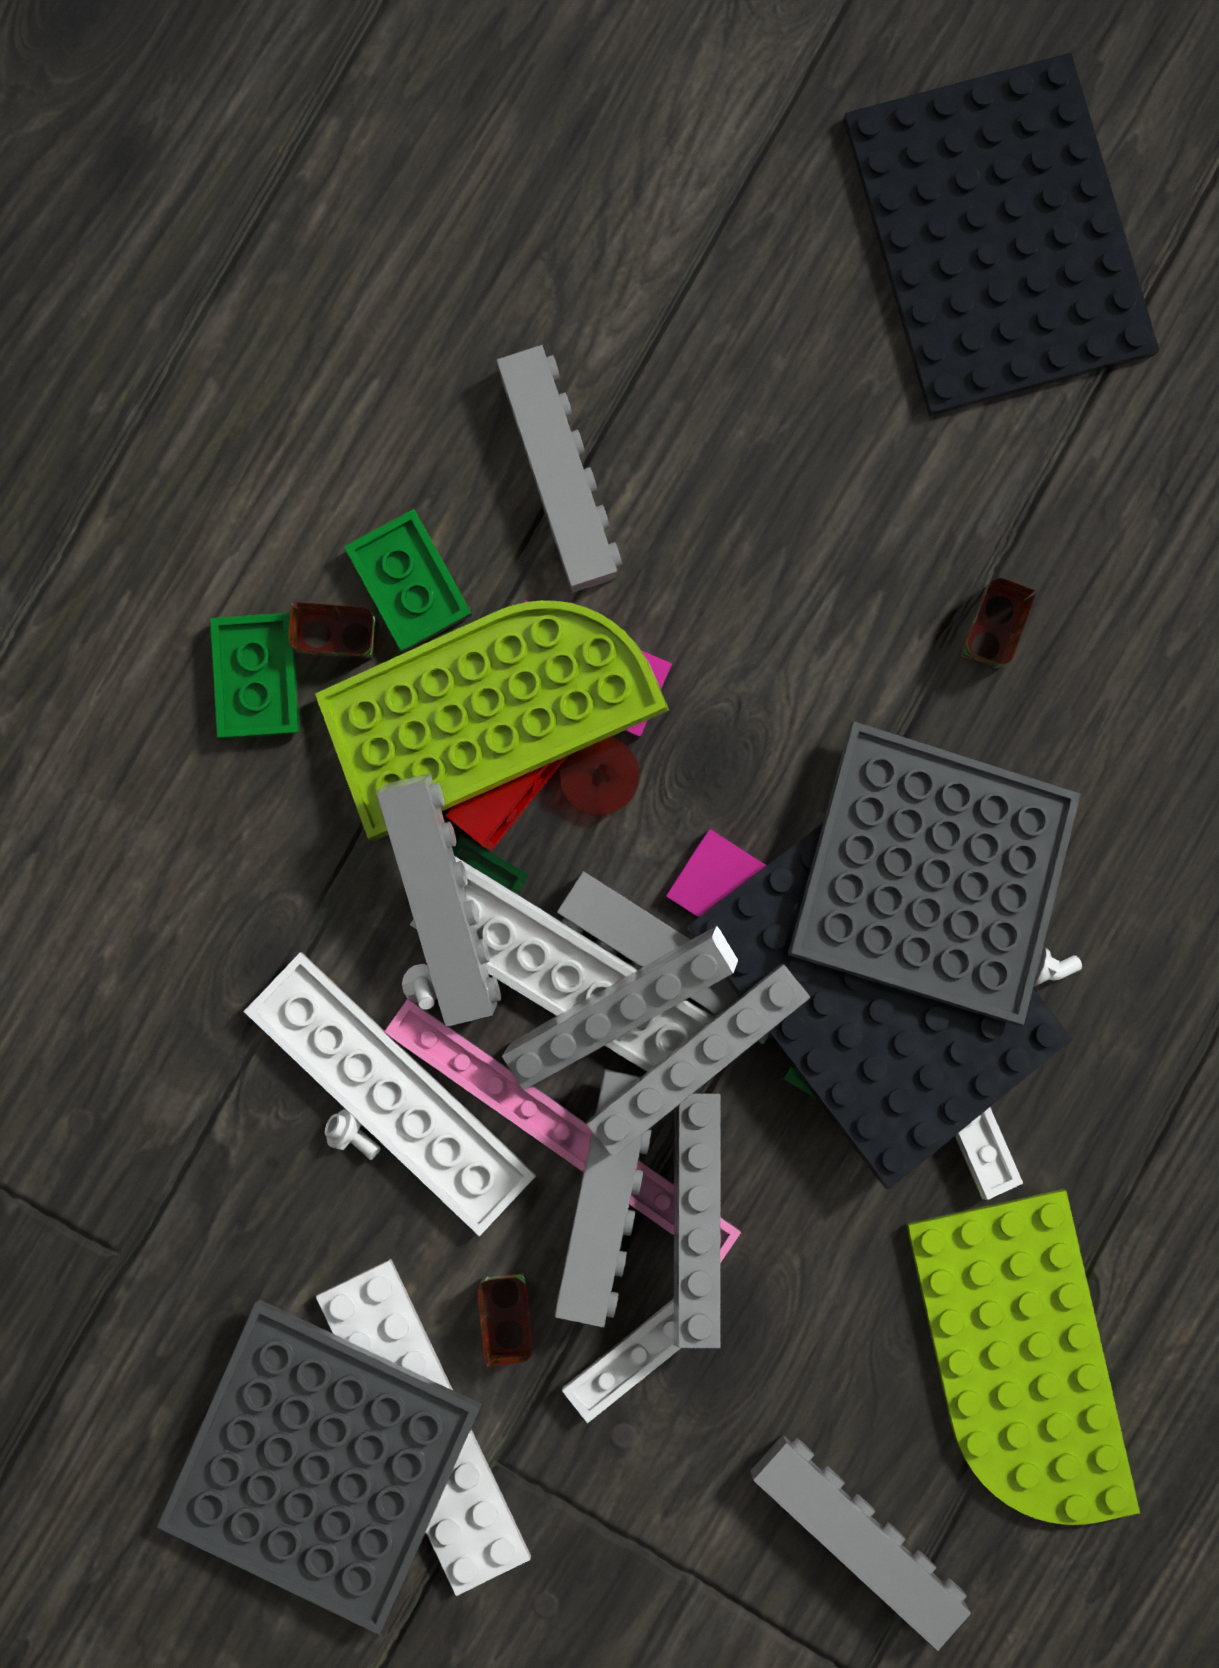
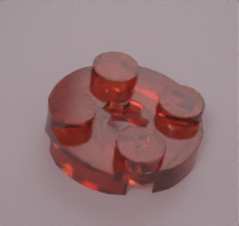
M608 737L568 755L560 765L559 770L561 789L569 803L577 810L592 816L611 814L625 807L634 797L639 783L637 759L623 742L613 737ZM600 765H604L607 767L606 774L611 777L608 783L601 782L598 787L592 785L593 777L588 774L590 768L597 769Z

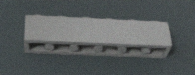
M543 345L497 359L498 371L571 592L574 593L617 579L616 567L622 565L621 557L616 543L608 544L604 529L610 528L603 504L595 505L591 492L597 490V485L591 468L583 469L579 454L585 453L583 442L578 430H570L566 417L573 414L566 392L558 394L554 380L560 378L554 356L546 357Z
M430 773L383 785L377 792L378 800L445 1027L492 1016L497 1006V1001L501 1000L500 989L497 979L489 977L486 963L490 962L488 947L484 938L478 939L475 924L479 923L477 909L473 900L467 901L463 887L467 885L466 871L462 861L456 862L452 847L456 846L454 829L450 822H444L440 807L445 806L442 788L438 782L433 783Z
M584 871L557 911L559 915L564 917L561 921L562 923L580 934L584 931L588 932L598 939L596 944L614 955H617L619 952L632 961L630 965L638 970L690 941L686 936ZM724 978L690 998L700 1004V1008L716 1017L736 1001L739 996ZM767 1033L758 1040L759 1043H765L769 1037Z
M715 926L510 1043L502 1057L524 1091L733 974L738 959L718 926Z
M784 964L779 965L587 1121L588 1127L614 1158L811 997Z
M605 1069L596 1113L641 1077ZM651 1130L644 1132L614 1158L592 1132L555 1309L556 1318L604 1327L606 1316L614 1318L618 1293L611 1292L614 1276L622 1277L627 1252L620 1251L622 1236L631 1235L635 1211L628 1210L631 1194L639 1195L643 1171L637 1170L636 1167L639 1153L647 1154Z
M691 1094L674 1108L673 1345L678 1348H720L721 1094Z
M782 1435L751 1469L753 1481L939 1651L971 1614L964 1602L967 1595L950 1578L943 1583L933 1573L936 1566L921 1551L917 1550L913 1555L902 1544L906 1539L889 1522L884 1526L878 1523L872 1517L875 1510L859 1494H856L852 1499L841 1488L845 1482L830 1467L826 1466L821 1470L813 1463L811 1459L814 1453L802 1441L796 1438L791 1442Z

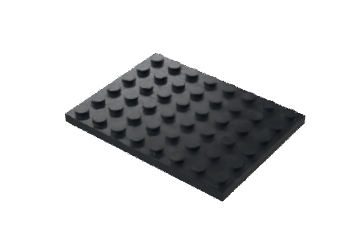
M1071 52L844 114L843 121L929 416L1153 356L1158 353V343Z
M822 823L686 928L696 938L711 928L718 926L738 959L734 973L725 979L739 997L776 967L783 964L811 998L767 1032V1035L885 1189H890L1073 1039L1034 988L1025 1023L1022 1026H1016L788 955L823 826Z

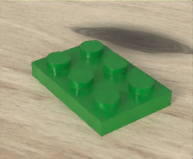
M415 509L344 546L402 654L472 616L469 607Z
M291 613L210 618L217 738L232 739L300 734L295 649L289 642Z

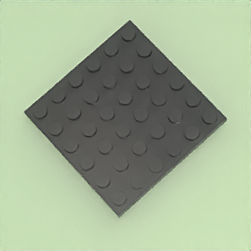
M855 721L852 722L847 733L788 955L1016 1026L1024 1025L1081 794Z
M259 1299L254 1304L157 1528L380 1635L482 1404Z

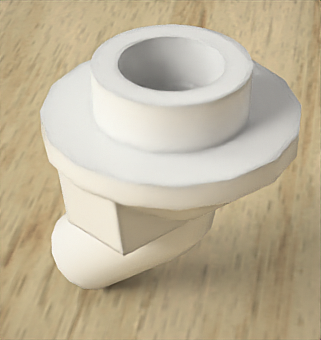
M1043 948L1034 986L1047 980L1056 981L1081 970L1082 963L1080 959L1074 955L1060 962L1052 958L1048 949Z
M426 964L414 965L407 970L403 977V992L412 1002L418 1003L421 1009H430L433 1007L437 996L428 966Z
M343 1109L338 1114H333L328 1120L325 1127V1135L327 1136V1144L330 1147L344 1150L349 1143H352L369 1160L373 1159L381 1149L379 1145L359 1129L362 1124L346 1109Z

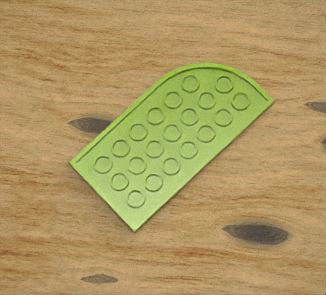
M543 600L524 602L493 612L315 693L366 835L371 841H376L389 835L377 796V792L383 785L430 773L433 783L438 782L442 788L445 806L440 808L443 811L669 711L648 660L624 630L602 614L587 607L568 602Z
M1060 1189L907 1223V1231L950 1423L958 1447L974 1474L991 1493L1008 1506L1025 1515L1050 1523L1085 1525L1139 1514L1138 1501L1067 1191Z

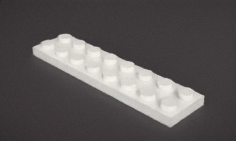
M455 857L456 862L462 861L459 858ZM462 861L467 875V885L463 886L467 901L473 900L479 918V923L475 924L478 939L484 938L490 956V962L486 963L488 974L558 1016L638 970ZM413 919L410 925H411L412 927L416 928V925H415V922H414V919ZM686 999L605 1046L648 1072L714 1019L715 1016L710 1015Z
M300 952L244 1011L478 1236L492 1224L536 1177V1174L393 1038L384 1033L385 1031L303 953Z
M391 1259L316 1296L334 1335L453 1390ZM472 1429L426 1530L456 1596L531 1559L529 1550Z

